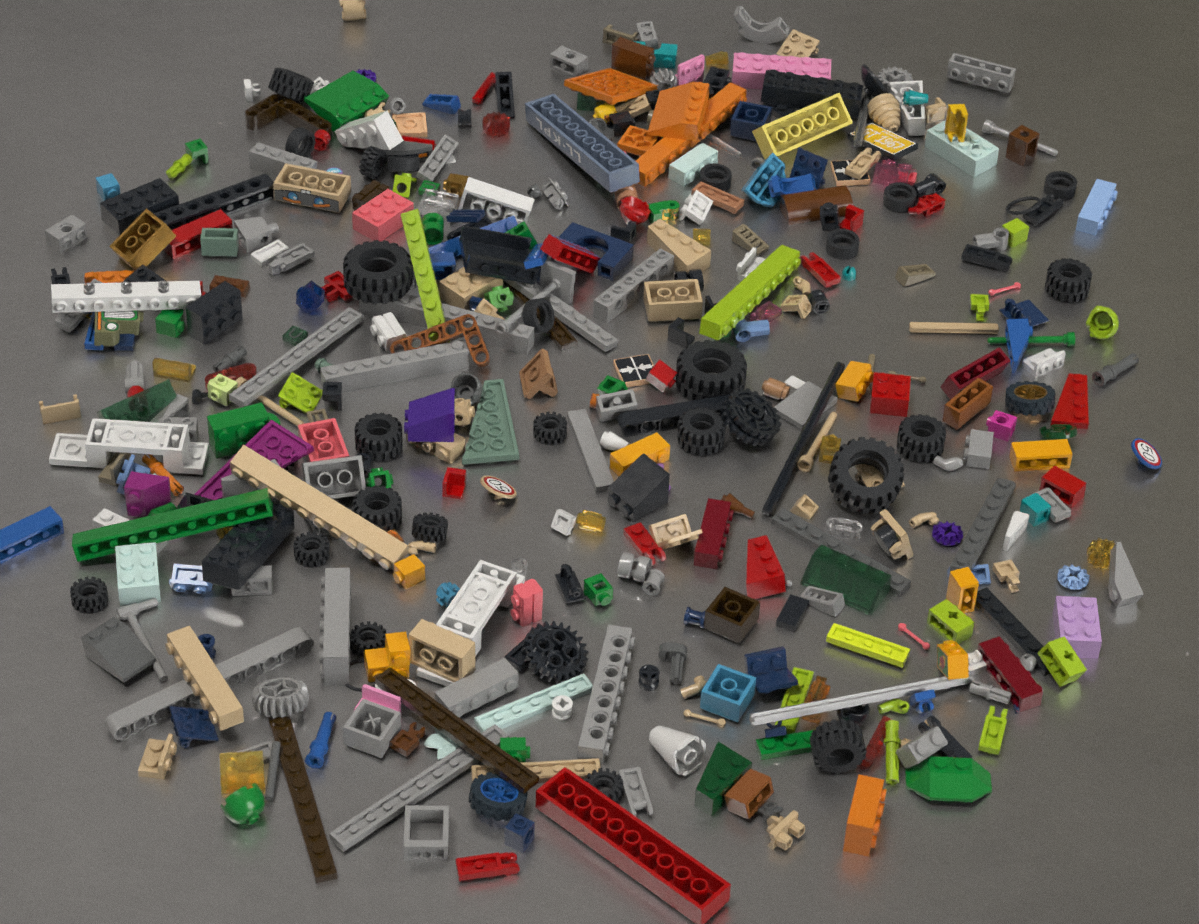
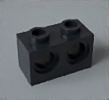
M711 67L703 83H709L714 95H716L732 81L730 70Z

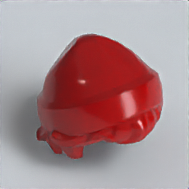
M632 196L621 199V217L626 225L630 220L635 221L636 225L647 221L651 211L646 201L642 202L641 199Z

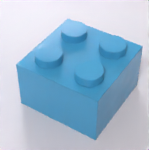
M718 664L701 691L700 708L739 722L755 695L756 677Z

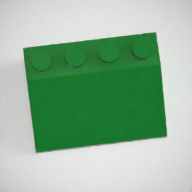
M352 70L305 97L304 101L318 116L331 123L332 131L336 135L335 131L348 122L364 118V114L368 110L377 109L380 103L385 102L386 105L389 95L378 83Z

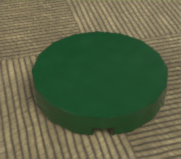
M1053 424L1051 428L1046 429V426H1043L1039 429V437L1045 439H1067L1077 436V427L1069 424Z

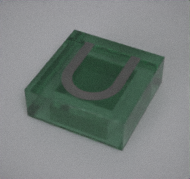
M292 326L282 335L283 341L296 346L308 337V331Z

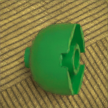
M251 784L253 788L247 789L246 786L238 789L225 799L227 803L225 806L220 805V809L229 821L234 824L243 825L248 823L252 825L260 819L259 815L265 807V798L258 784Z

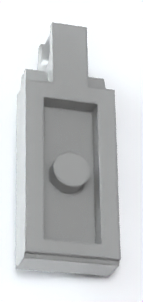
M301 243L275 256L276 259L268 264V272L271 275L279 274L281 271H286L315 257V252L304 243Z

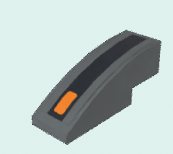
M402 141L391 150H384L387 154L385 159L391 156L420 157V163H422L432 153L433 146L432 144Z

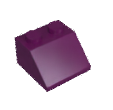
M131 471L124 486L127 516L146 517L152 509L172 503L169 477Z

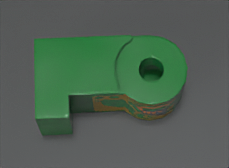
M675 200L648 204L651 211L648 220L651 224L659 219L672 221L679 217L680 204Z

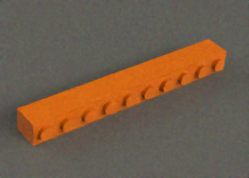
M730 82L708 101L697 141L664 137L636 160L639 164L640 182L638 184L646 187L660 174H663L671 163L685 155L721 123H724L728 117L734 114L740 101H747L746 89Z

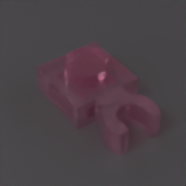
M768 301L750 315V321L768 320L770 323L782 315V309Z

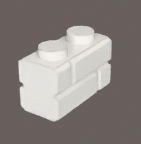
M389 312L383 314V316L373 317L372 325L370 326L373 336H377L379 346H383L386 352H391L390 347L393 342L407 337L393 313ZM399 346V347H397L396 349L399 350V349H402V348H404V347Z

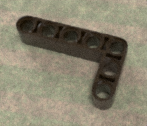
M272 94L245 111L246 128L249 130H257L274 119L279 118L294 128L302 127L313 134L317 130H325L330 134L332 140V125L329 121L279 94Z

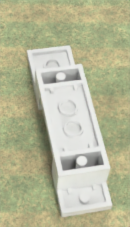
M93 418L88 435L56 434L49 456V464L105 468L112 452L163 455L164 467L169 473L203 475L209 452V443L190 442L189 428L185 424Z
M480 560L436 625L475 642L476 657L481 649L482 629L498 605L509 607L514 586L520 583L524 584L525 576ZM418 667L417 676L444 686L454 683L423 668Z

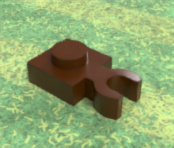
M411 723L408 732L402 729L389 742L390 748L407 757L419 745V739L425 736V727L416 730L417 723Z

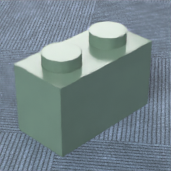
M202 228L200 238L202 256L231 257L238 255V229Z

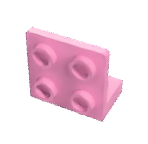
M703 54L678 65L677 74L675 75L677 77V86L690 82L703 83L705 62Z

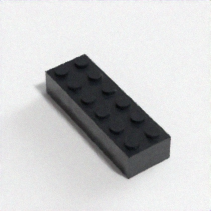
M771 69L766 70L760 102L774 105L782 104L787 105V107L803 109L840 93L850 117L858 118L864 85L856 82L847 83L842 80H829L824 77L816 78L810 75H797L792 72L785 73Z
M272 503L273 516L236 524L202 560L203 581L240 590L294 530V510Z

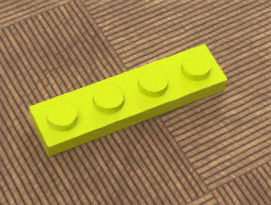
M833 623L826 637V642L901 668H903L910 654L909 648Z

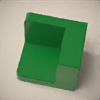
M201 138L185 143V151L193 160L201 158L205 164L209 163L208 147Z

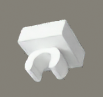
M244 79L246 103L253 102V96L261 95L259 84L251 85L250 79Z
M557 509L551 528L566 536L570 535L572 528L575 526L576 517L562 509Z
M978 650L970 654L968 653V671L972 675L986 671L987 664L983 661L981 653Z

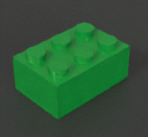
M262 402L207 416L209 445L216 459L236 454L243 445H246L269 422V415Z

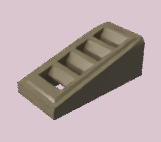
M745 224L732 231V242L750 252L753 247L759 246L756 256H760L769 250V245Z
M927 264L900 266L897 269L895 279L903 287L932 278L936 273Z

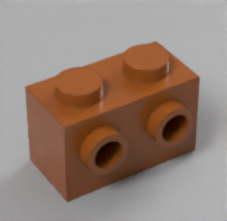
M749 769L725 794L728 811L750 819L774 793L771 777Z

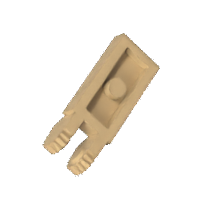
M868 147L846 167L845 174L860 180L879 161L881 152L877 151L871 156L872 149Z

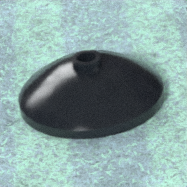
M863 64L861 66V80L865 86L863 91L868 97L872 95L874 98L880 94L888 93L870 68Z

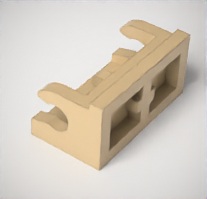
M77 394L73 395L72 402L58 403L44 407L43 401H39L43 425L81 418Z

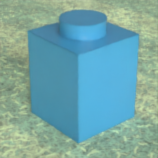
M112 173L95 178L97 192L103 201L120 195L119 183Z

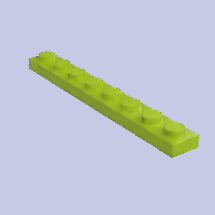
M415 209L401 213V218L427 328L429 329L446 322L420 211ZM437 333L431 334L430 341H436L439 335Z

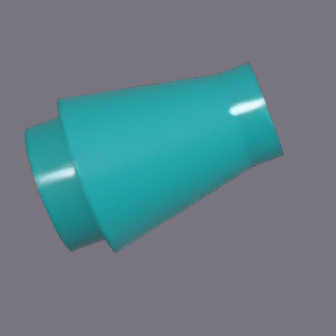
M913 90L904 91L903 103L908 106L927 104L928 94Z

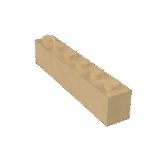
M190 625L168 633L167 643L165 644L166 650L169 655H173L176 667L178 669L181 668L185 681L190 682L193 694L199 696L202 708L209 712L212 724H216L220 731L244 722L243 707Z

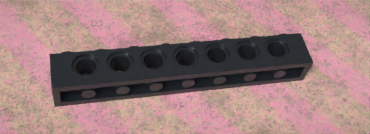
M265 173L156 212L154 215L162 220L171 230L220 209L228 216L274 199V181Z

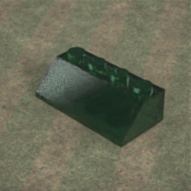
M821 544L811 556L800 585L842 593L845 605L871 616L888 595L892 575Z

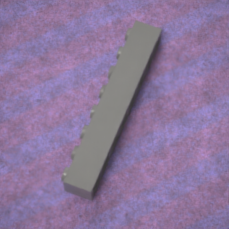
M459 340L329 365L320 368L321 385L323 388V382H342V392L345 393L469 368V350L465 341Z

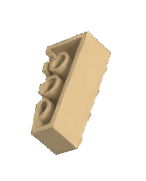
M661 219L648 226L647 243L655 251L662 249L674 255L675 272L686 271L689 273L693 269H701L703 272L710 267V249Z

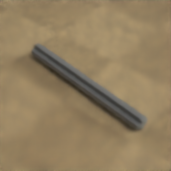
M866 94L862 96L853 140L855 147H861L868 118L867 106L871 101V96L868 97Z

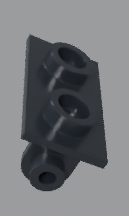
M563 564L560 573L555 574V577L566 602L571 603L585 600L586 596L574 570L572 571L570 565Z

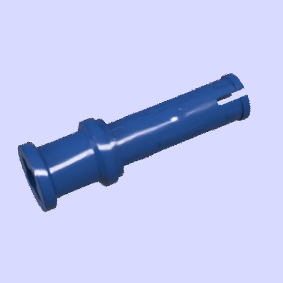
M332 712L324 713L316 739L310 743V752L305 757V763L311 768L319 769L324 764V755L329 750L327 743L337 719L335 714L332 720L330 719Z

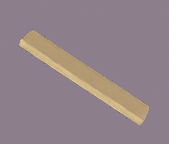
M599 758L522 763L539 776V783H546L564 767H567L583 780L587 778L588 773L592 774L593 770L598 772L600 768ZM471 765L472 782L480 774L496 773L486 765Z

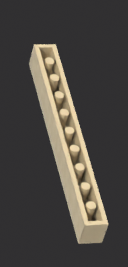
M243 445L230 461L231 472L235 477L245 479L253 488H268L270 498H276L288 509L292 508L300 517L310 519L315 526L320 529H326L334 538L344 540L352 549L357 548L362 551L365 557L375 559L383 568L394 571V563L403 560L408 554L407 544L247 446Z

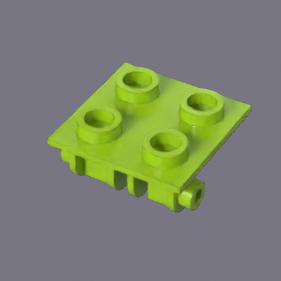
M292 372L278 395L280 398L279 405L282 408H287L291 404L304 413L313 411L322 396L323 390Z

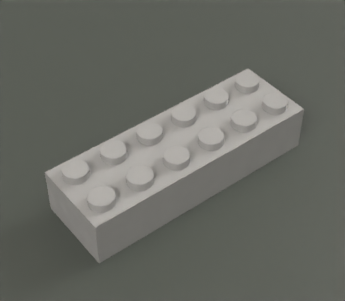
M325 568V576H321V588H325V591H321V603H324V605L320 606V616L324 618V620H320V633H324V635L319 637L320 648H323V650L319 651V663H323V665H320V678L324 677V686H345L350 684V568Z

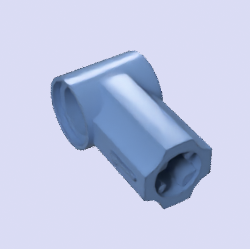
M743 319L737 323L735 328H732L738 342H746L751 337L770 334L768 320L747 322Z

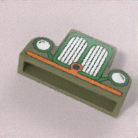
M144 311L95 312L94 346H101L102 344L103 346H115L119 343L120 334L139 335L140 322H143Z

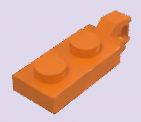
M135 270L85 273L84 280L85 284L90 283L93 279L102 283H122Z

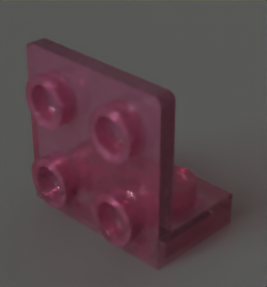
M882 160V162L876 163L872 183L885 186L895 182L907 184L910 173L916 172L917 169L912 168L913 165L903 163L897 165V161Z

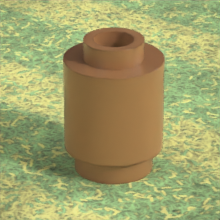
M769 378L764 380L761 390L764 391L763 395L780 401L788 397L790 387L787 386V383Z

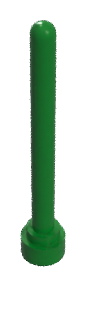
M1066 332L1063 336H1032L1029 338V344L1063 343L1067 347L1075 346V332ZM990 337L987 340L990 345L1007 344L1006 337Z

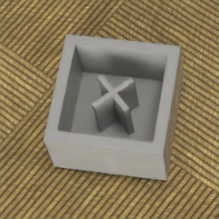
M362 699L343 726L344 745L382 758L390 747L389 742L401 730V712Z

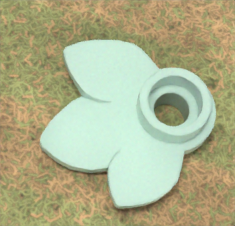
M436 728V734L430 735L424 743L426 747L438 749V760L443 759L460 747Z

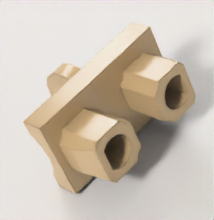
M793 810L785 818L783 816L779 818L770 816L767 819L768 828L766 831L771 839V842L768 843L769 848L773 850L778 846L786 851L793 841V838L789 836L790 833L797 838L804 834L805 825L798 820L799 813Z

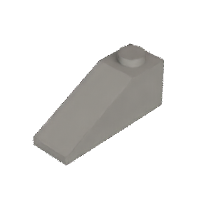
M1117 542L1110 550L1108 591L1109 598L1114 602L1116 608L1136 603L1143 596L1142 589L1121 542Z

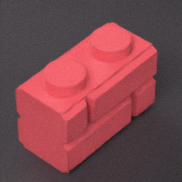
M535 579L527 580L524 584H517L513 588V595L511 596L513 609L510 612L513 620L517 621L522 627L530 625L531 622L534 623L542 620L543 589Z

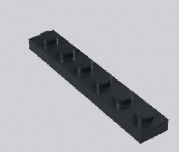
M987 587L979 590L975 606L1022 655L1032 654L1036 658L1034 668L1043 677L1050 674L1038 655V652L1044 646Z

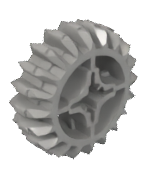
M287 676L285 678L278 677L263 680V683H258L252 692V703L255 711L259 712L260 715H265V717L273 716V718L290 717L292 714L297 715L298 712L304 711L309 699L306 684L302 683L301 680L290 679Z

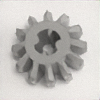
M665 68L662 71L659 69V72H653V76L650 77V83L656 84L657 90L669 89L677 86V77L672 70L668 71Z

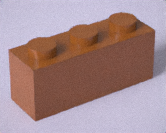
M977 378L945 404L942 421L958 430L991 403L993 386Z

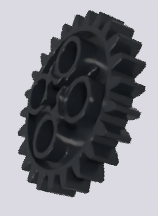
M545 621L543 625L538 623L535 628L532 627L530 632L527 633L522 644L524 646L522 653L526 654L524 660L530 661L528 668L534 667V674L541 673V679L547 676L548 682H550L554 678L556 684H558L561 679L564 682L579 676L585 669V664L588 661L586 656L589 651L584 650L587 644L580 643L583 637H576L577 630L571 632L570 625L567 628H563V622L556 626L555 621H552L551 625Z

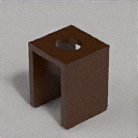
M1020 125L1009 133L1005 157L1021 166L1025 165L1026 155L1032 158L1036 156L1040 133Z

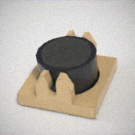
M884 509L879 512L881 519L871 527V530L883 551L893 559L900 558L903 555L907 560L913 557L914 554L905 530L887 510Z

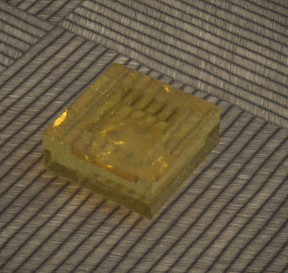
M693 228V240L703 246H710L711 229Z

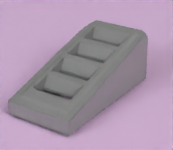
M177 394L163 417H186L190 413L188 398Z
M808 586L799 596L809 600L810 606L835 617L845 607L842 593Z

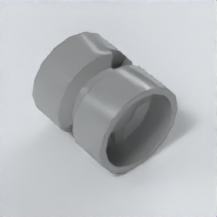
M623 552L619 561L617 575L627 579L633 577L635 581L644 583L648 579V572L651 571L652 558L644 556L636 558L635 554Z

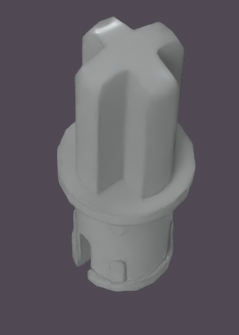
M973 680L969 688V692L984 696L987 700L993 699L1006 704L1011 700L1012 694L1010 692L996 688L993 684L988 685Z

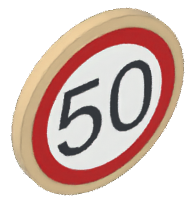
M493 476L481 477L480 483L488 490V494H495L494 499H501L502 497L507 499L515 498L517 492L507 482Z

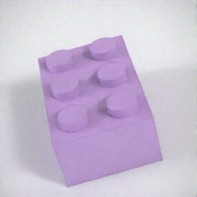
M1056 596L1053 608L1055 639L1065 636L1079 658L1098 659L1102 639L1097 599L1091 597Z

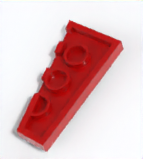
M1068 374L1050 426L1053 424H1069L1073 427L1076 426L1078 429H1088L1087 375Z

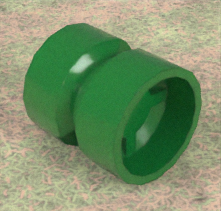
M427 213L422 218L427 245L440 244L444 238V219L438 213Z

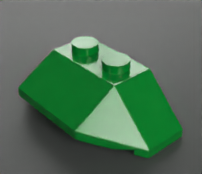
M929 756L920 763L905 769L906 789L913 790L928 800L974 802L992 791L990 772L972 758Z

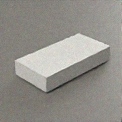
M276 240L251 253L250 256L254 262L263 267L275 260V256L289 250V247L280 240Z

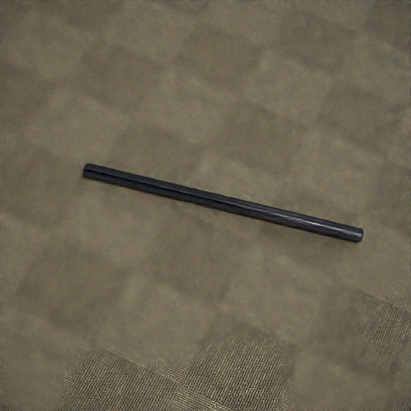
M840 361L835 363L763 506V514L767 516L772 515L836 387L835 384L844 371V363Z

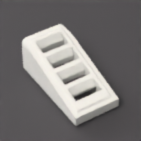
M1019 511L1013 513L1005 535L1003 550L1007 551L1026 530L1029 520L1028 514Z

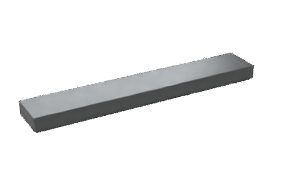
M586 409L568 411L567 418L596 492L606 491L614 480Z

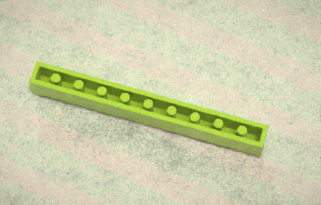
M780 245L701 318L699 334L715 340H720L723 336H726L732 328L736 327L740 320H743L748 313H751L756 305H759L764 298H767L772 290H775L787 276L791 275L792 271L799 267L801 262L799 258L800 251Z

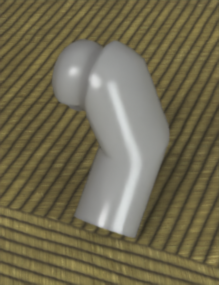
M936 456L933 464L950 472L962 467L963 461L959 457L945 460L940 456Z

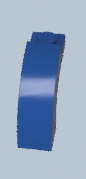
M812 174L793 178H781L775 175L771 176V180L768 181L771 198L781 199V195L817 190Z

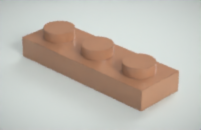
M704 182L698 183L691 192V195H693L696 190L711 199L713 205L734 214L744 206V199Z

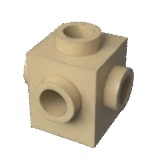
M457 398L455 399V425L459 427L467 426L471 423L472 418L475 417V408L471 406L470 399Z

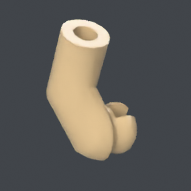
M423 540L410 542L408 544V554L416 556L418 550L435 553L436 543L428 541L425 543Z

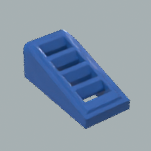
M429 94L422 103L424 107L455 115L461 107L457 95Z

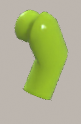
M894 698L878 704L877 710L880 714L889 711L905 714L910 706L908 702Z

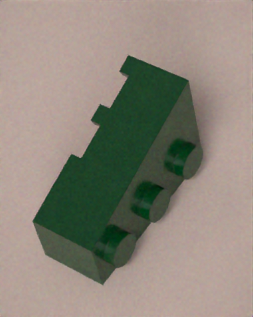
M718 741L696 787L694 806L712 817L726 803L725 794L752 768V762Z

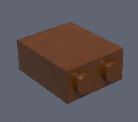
M623 37L618 38L612 44L611 69L644 81H648L653 76V72H655L653 69L655 62L654 48Z

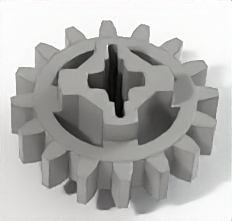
M887 67V70L882 69V72L879 71L877 78L888 92H890L889 82L913 80L912 74L908 73V70L903 71L902 68L898 69L896 67L892 69Z

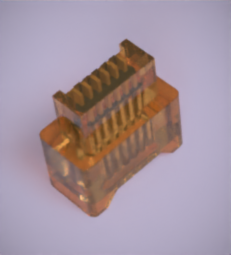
M816 676V681L812 682L804 703L829 698L830 686L826 685L827 678ZM823 713L802 716V720L820 724Z

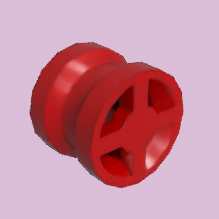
M317 130L314 134V149L323 151L330 142L331 136L325 130Z

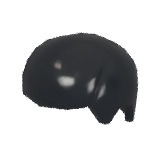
M865 704V706L859 705L838 709L836 714L839 719L853 721V724L857 723L861 726L869 716L870 706Z

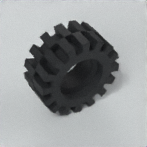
M374 146L367 147L364 155L361 156L362 160H360L359 172L361 175L372 179L380 177V173L384 171L383 167L385 168L386 166L385 162H387V159H385L387 157L386 151Z
M550 411L546 412V414L540 413V416L537 415L533 421L534 438L538 442L541 441V444L547 442L548 445H551V443L557 445V441L562 443L567 436L566 418L562 417L560 413L556 415V412L550 414Z
M424 512L423 515L419 513L413 518L411 534L418 541L423 540L425 543L427 541H430V543L435 541L439 543L447 537L448 520L437 513L436 515H433L431 512L430 514Z
M308 531L307 535L302 533L300 534L301 537H296V540L293 542L294 557L296 561L298 560V564L301 565L303 563L304 567H307L308 564L310 568H313L315 564L318 567L320 562L325 564V560L328 561L330 547L326 536L323 537L322 533L317 535L316 531L310 534V531ZM316 548V550H313V551H309V550H306V549Z
M87 576L85 580L80 578L78 583L75 581L73 586L70 587L71 602L76 611L80 610V613L86 611V614H90L92 610L96 613L97 609L101 611L103 606L106 607L108 602L107 585L100 578L97 580L93 576L91 579ZM89 593L95 594V595L89 596V597L84 596L85 594H89Z
M367 621L366 625H364V622H361L360 627L355 625L350 634L352 653L354 655L357 653L359 658L363 655L364 658L365 650L385 648L386 629H383L381 624L377 626V622H374L372 625L371 621ZM369 638L375 640V641H372V642H364V641H362V640H364V639H369Z
M599 768L598 772L593 770L592 774H587L586 782L595 788L599 786L610 787V790L600 792L617 804L618 801H621L623 796V779H621L620 774L616 775L614 770L610 773L609 768H606V771Z

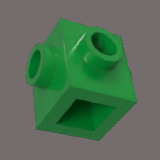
M383 467L371 469L372 473H368L367 478H365L366 487L375 486L376 478L381 480V484L377 487L382 485L386 486V488H391L393 485L392 474H389V470L383 471Z

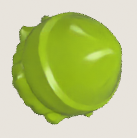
M1097 305L1090 312L1086 321V327H1088L1091 337L1108 339L1117 332L1119 321L1116 313L1111 308Z

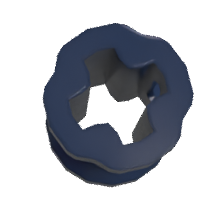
M687 607L684 615V624L699 625L700 628L704 629L705 611L700 612Z
M202 634L198 639L213 660L216 655L214 648L215 638L211 634Z

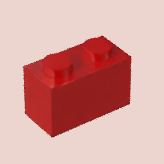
M1054 465L1042 476L1039 491L1049 487L1067 507L1072 509L1084 497L1087 483Z

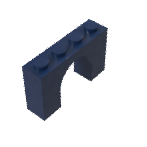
M573 222L559 236L561 239L584 248L604 253L603 257L598 261L597 276L614 281L633 259L634 244Z

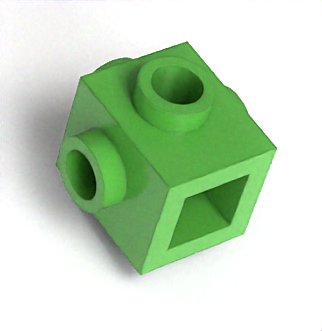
M502 285L493 287L492 291L484 294L485 299L489 300V303L498 309V313L507 311L508 307L513 305L514 297L512 291H509V287L503 288Z

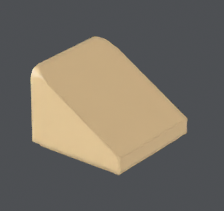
M804 494L796 501L790 512L810 520L819 506Z

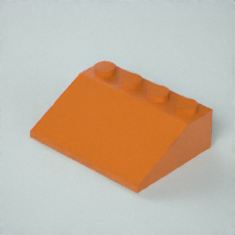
M690 82L660 91L647 135L697 141L709 101V83Z

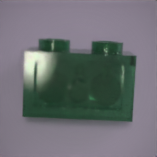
M578 92L577 110L594 111L595 107L606 103V101L595 100L592 96H585Z

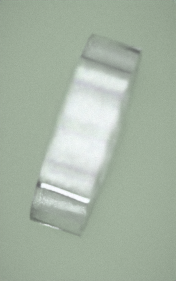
M830 517L826 521L825 531L832 536L856 540L862 536L863 525L855 520Z

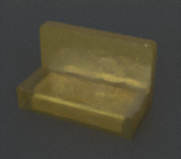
M154 358L152 362L154 377L190 382L196 370V366L189 363Z

